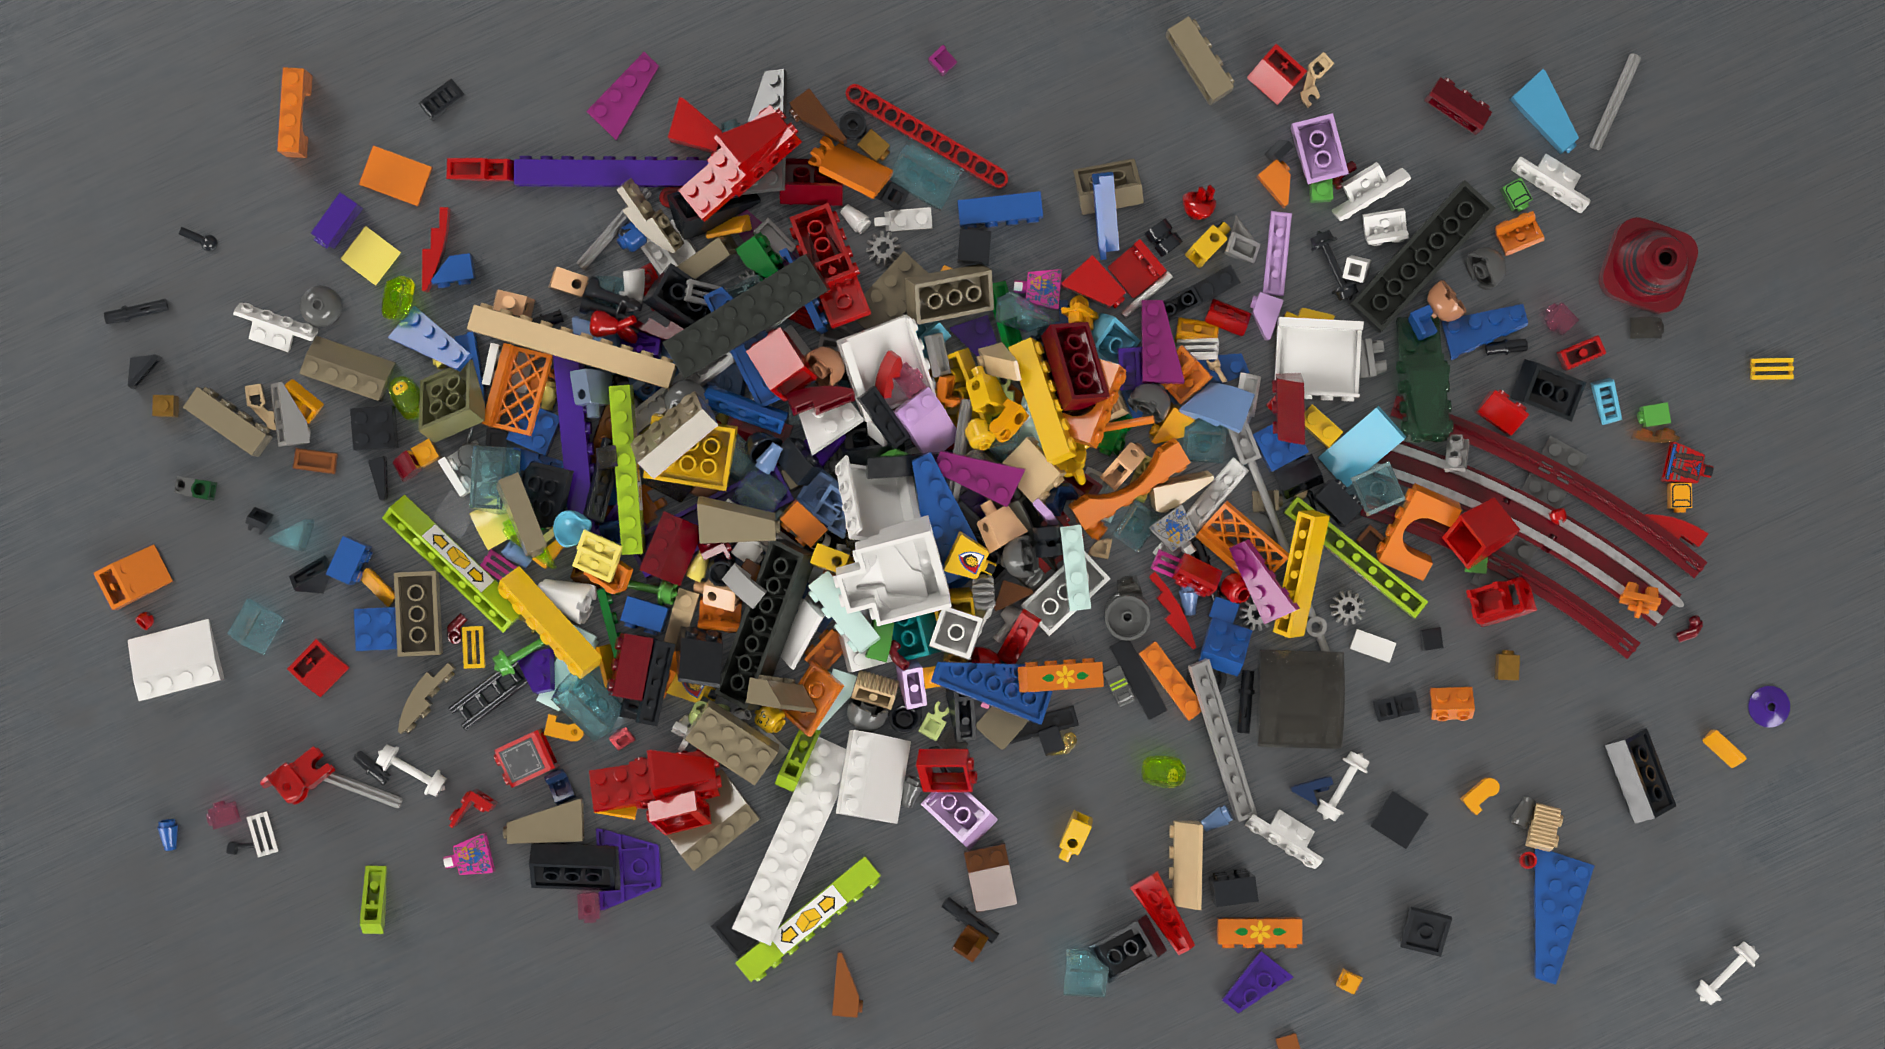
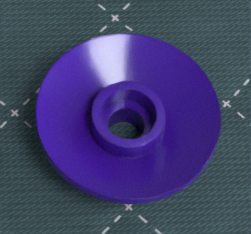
M1761 687L1749 699V714L1760 726L1768 728L1779 726L1789 716V698L1778 687ZM1770 703L1774 704V709L1772 711L1768 709V705Z

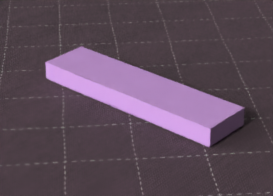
M1271 211L1263 283V293L1267 295L1284 296L1292 213Z

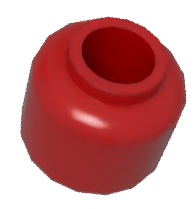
M1232 573L1222 581L1221 592L1229 601L1240 604L1249 599L1250 593L1241 575Z

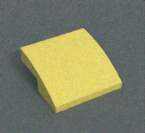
M365 226L340 259L376 286L401 252Z
M501 497L469 513L488 550L517 535Z
M584 529L572 566L610 583L613 581L623 546Z

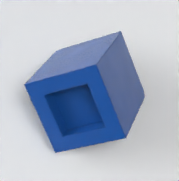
M1430 304L1411 312L1408 318V322L1419 341L1437 333V329L1431 319L1433 310Z
M1215 597L1208 617L1233 624L1240 604Z

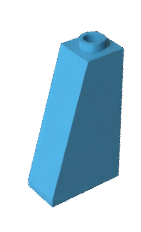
M1542 69L1509 100L1559 154H1562L1564 151L1569 153L1577 146L1575 141L1579 137L1546 71Z

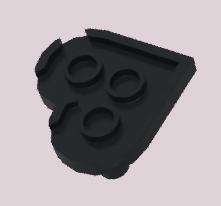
M529 463L530 465L525 470L520 471V478L540 528L552 529L558 514L566 510L574 471L543 463Z

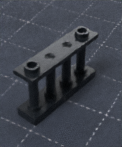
M656 638L653 639L642 701L623 698L619 717L634 719L635 722L640 724L658 726L675 644L659 641Z

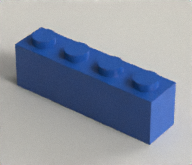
M1041 191L957 200L960 227L965 229L968 227L977 228V225H985V228L998 227V223L1006 222V226L1019 224L1018 221L1027 220V223H1037L1040 218H1043Z

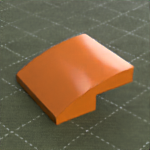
M1181 345L1176 351L1185 382L1184 384L1161 385L1183 406L1213 376Z

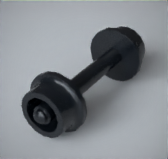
M1330 230L1323 233L1317 231V236L1310 239L1312 243L1311 250L1315 251L1322 248L1340 287L1331 293L1335 294L1339 301L1344 299L1351 301L1352 295L1358 293L1357 281L1347 284L1345 278H1343V273L1329 246L1330 243L1337 240V237H1333Z

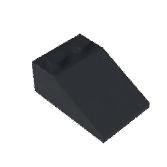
M1524 359L1510 398L1572 422L1587 382L1543 364Z
M691 626L680 627L676 643L678 682L720 687L723 647L721 632L702 630Z
M1147 914L1088 947L1108 983L1157 959L1167 951Z

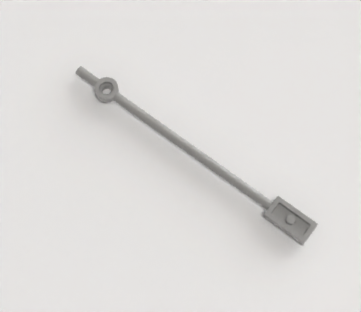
M1246 419L1241 432L1237 433L1229 428L1227 430L1241 465L1247 463L1249 465L1279 545L1290 553V547L1256 463V460L1262 457ZM1311 604L1306 632L1316 637L1322 655L1326 657L1331 654L1324 637L1327 624L1322 617L1316 616ZM1314 622H1317L1319 624V627L1316 630L1312 629V624Z

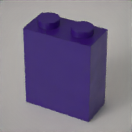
M339 192L312 230L311 234L315 236L314 241L326 249L329 246L335 249L363 208Z

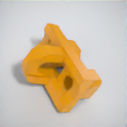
M1081 295L1071 299L1070 308H1061L1062 314L1068 317L1069 323L1088 322L1091 330L1094 329L1093 320L1099 319L1098 313L1089 308L1088 300Z

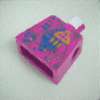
M1062 270L1028 272L1027 281L1014 280V293L1026 294L1025 303L1058 311Z
M486 832L454 845V854L443 857L445 868L457 867L459 875L484 874L495 871Z

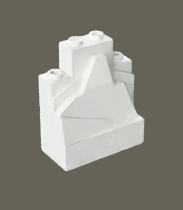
M928 515L881 529L878 535L855 542L856 550L852 551L855 563L837 567L836 575L833 576L835 587L841 590V595H839L841 607H846L847 614L869 608L871 619H876L877 626L952 607L949 587Z

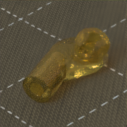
M1073 732L1066 733L1063 741L1065 750L1050 756L1069 754L1077 744L1076 735Z

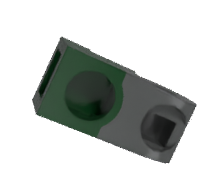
M177 476L173 493L214 501L218 482Z

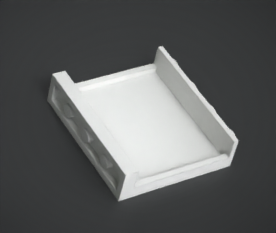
M908 315L900 316L836 341L851 388L855 393V400L860 415L866 422L872 420L857 398L869 388L875 386L881 362L890 350L899 355L903 363L900 377L893 378L894 388L892 390V397L885 399L890 408L893 409L900 406L923 387H929L936 396V382L933 377H930L928 371L931 369L930 363L923 356L922 350H924V345L916 334L918 330L917 323L914 318L911 319Z
M1279 317L1277 322L1274 380H1276V374L1301 373L1304 380V399H1312V396H1321V400H1333V397H1342L1341 401L1354 402V398L1360 397L1358 392L1361 335L1364 321Z
M847 455L835 466L849 539L866 540L868 537L878 535L881 529L921 517L912 476L867 479L866 466L850 464Z

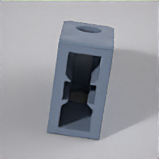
M594 369L570 371L575 404L587 407V418H599V407L610 404L609 386H612V373Z

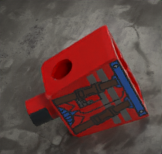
M1670 442L1661 481L1696 484L1699 482L1700 476L1711 478L1714 466L1703 464L1704 454L1677 442Z

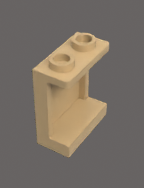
M1034 436L1026 437L1002 462V464H1007L1008 466L1026 469L1018 488L1032 503L1038 498L1041 502L1045 501L1050 496L1049 491L1053 487H1058L1064 481L1063 476L1067 473L1065 470H1060L1056 465L1047 462L1045 454L1037 446L1039 442Z

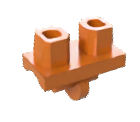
M1628 582L1619 598V603L1628 605L1627 610L1635 611L1634 618L1638 619L1641 613L1649 614V610L1656 611L1658 605L1661 604V598H1658V588L1647 587L1645 594L1638 593L1639 585L1637 583Z

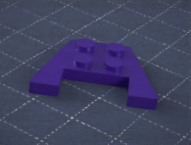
M596 828V843L598 846H618L621 890L599 891L600 910L608 909L662 887L660 844Z

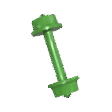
M630 580L627 588L657 594L658 604L661 606L673 604L678 595V585L662 580L660 587Z
M538 639L508 657L502 650H499V654L492 658L495 664L494 670L499 671L503 677L508 674L513 675L515 671L511 664L546 644L541 639Z

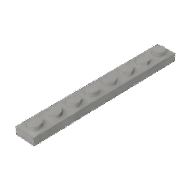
M1203 659L1189 665L1188 669L1235 821L1241 822L1250 818L1253 814L1257 815L1210 660Z

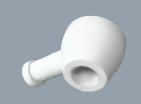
M1009 605L1002 611L1001 617L1005 624L993 636L997 642H1003L1004 637L1012 629L1022 612L1021 609Z

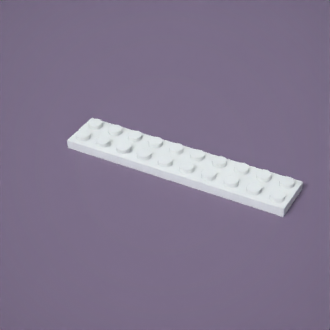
M818 738L732 929L769 946L771 945L839 795L846 754L845 748L823 738Z

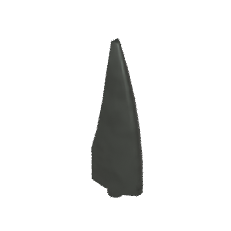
M1017 488L1008 506L1028 530L1023 536L1028 535L1033 541L1029 542L1031 547L1037 544L1033 537V528L1041 526L1039 516L1033 503L1025 494H1020ZM1053 556L1042 557L1055 572L1058 570Z

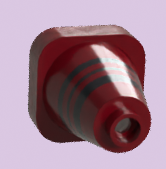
M1635 217L1621 223L1613 233L1599 274V286L1602 292L1613 300L1653 314L1670 312L1676 309L1684 298L1698 257L1697 244L1685 232L1645 218ZM1663 252H1667L1671 256V261L1667 265L1662 264L1659 260V256Z

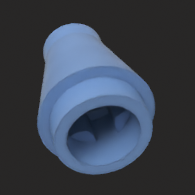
M772 442L756 460L755 466L768 475L771 471L774 472L783 448Z
M511 539L501 551L504 558L524 568L532 561L530 556L525 555L519 543Z
M1180 586L1179 595L1184 615H1196L1199 595L1194 593V589L1188 586L1186 588Z
M1226 805L1223 807L1219 806L1205 819L1201 820V824L1207 832L1229 825L1233 817Z

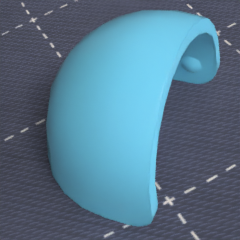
M568 510L561 512L554 521V536L563 547L575 546L579 543L583 530H591L592 522L577 511Z

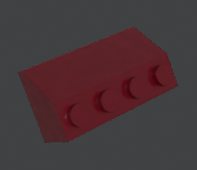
M1089 323L1050 324L1041 337L1062 410H1081L1108 399L1110 395Z

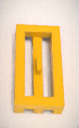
M1794 358L1750 359V380L1794 379ZM1755 363H1788V366L1755 367ZM1755 371H1788V375H1755Z
M484 626L462 627L464 669L486 668ZM476 630H479L480 664H477ZM467 631H471L472 664H469Z

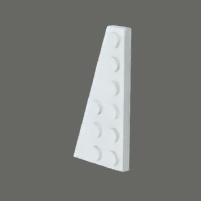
M792 325L784 329L805 357L811 351ZM814 382L805 388L816 387L818 385ZM851 402L819 415L815 414L814 409L799 414L812 456L863 422V417Z

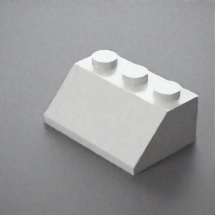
M809 594L805 599H801L798 612L795 615L780 656L793 670L802 658L825 616L821 610L824 606L820 601L815 603Z

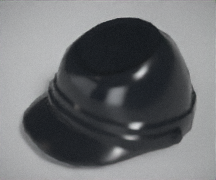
M755 432L748 437L745 444L747 457L752 463L756 464V460L772 442L781 446L783 441L764 432Z
M903 696L897 697L888 714L891 727L903 734L913 732L922 723V706L907 710Z

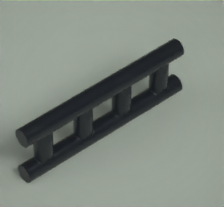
M517 661L511 664L515 674H510L515 683L505 690L498 681L503 676L499 671H496L448 708L452 714L459 711L466 721L461 726L465 731L528 684L525 676L522 677L515 668L518 665ZM492 685L499 696L488 702L482 692ZM475 698L482 709L472 715L465 705Z

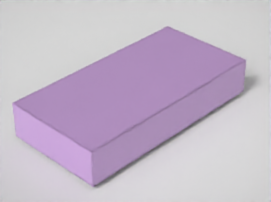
M1039 498L1033 502V506L1039 515L1049 525H1057L1059 523L1053 513Z

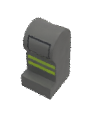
M1120 665L1103 672V676L1120 707L1135 701Z

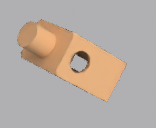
M555 267L548 288L581 298L589 283L587 282L589 277ZM573 280L579 282L580 286L578 289L572 287Z
M497 290L492 310L500 312L501 309L513 312L512 316L520 318L521 315L532 317L535 300L524 295Z
M1130 442L1100 478L1116 491L1146 457L1144 447L1139 443L1134 444ZM1120 464L1125 468L1123 473L1117 469Z
M992 500L980 505L986 517L978 521L977 526L989 553L996 551L1016 537H1020L1028 532L1009 506H1004L997 510Z
M709 578L706 582L695 581L693 591L703 594V603L706 605L734 611L741 601L728 586H716L711 583Z

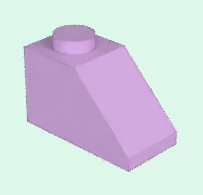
M1259 292L1258 296H1253L1250 308H1253L1251 314L1264 340L1269 341L1284 300Z
M916 659L908 660L910 665L906 670H902L896 665L897 679L907 710L927 705L923 669Z

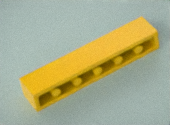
M1030 337L1008 347L1011 354L1018 361L1021 376L1020 383L1047 462L1056 465L1077 456L1075 451L1077 445L1073 437H1070L1068 431L1070 429L1069 422L1062 414L1061 403L1055 393L1057 391L1055 382L1049 376V372H1051L1050 366L1046 360L1044 361L1042 355L1044 353L1042 344Z
M1315 510L1298 511L1282 588H1286L1289 592V598L1293 603H1297L1300 609L1275 620L1273 632L1288 638L1302 637L1305 634L1330 518L1329 515Z
M520 566L500 580L497 588L499 594L512 604L517 614H521L526 619L527 625L532 630H536L542 642L554 650L555 656L565 662L571 674L582 679L599 666L602 656Z

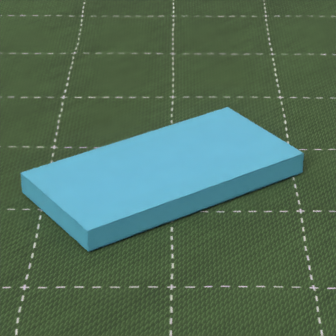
M1377 406L1318 458L1337 480L1339 479L1348 487L1401 443L1406 436L1386 413Z

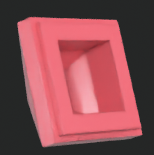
M627 727L617 729L609 737V740L618 751L636 740Z

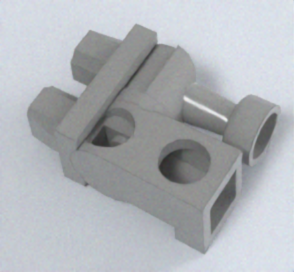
M1372 338L1361 340L1359 379L1375 377L1377 374L1387 371L1386 360L1375 361L1374 353L1384 352L1383 341H1372Z

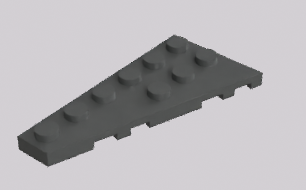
M786 70L764 71L748 122L757 117L759 112L769 105L775 110L779 108L786 115ZM786 157L742 195L785 190Z

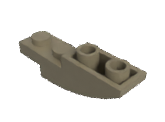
M632 178L626 180L616 189L627 204L622 211L648 239L671 253H675L684 244L680 234L676 232L670 223L669 218L661 209L654 212L651 204L645 199L640 188L634 183Z
M451 662L447 663L435 676L430 671L426 672L414 687L401 714L398 727L400 734L405 732L409 734L417 726L415 722L420 717L424 719L432 711L429 707L433 703L428 697L433 698L440 691L438 686L443 681L447 683L454 677L455 673L453 671L456 667Z

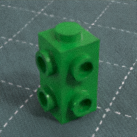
M1127 414L1112 422L1132 419L1133 417ZM1132 427L1104 432L1103 440L1097 447L1099 453L1108 457L1111 454L1118 456L1125 446L1127 431L1129 432Z

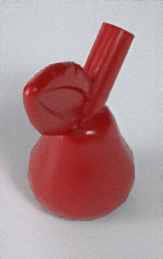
M597 310L592 313L589 332L597 338L617 333L621 339L635 344L637 342V335L628 326L636 323L637 320L634 315H631L619 321L605 311Z

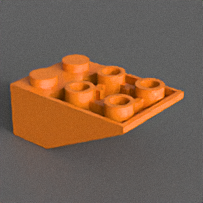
M155 544L93 573L112 610H119L173 582Z

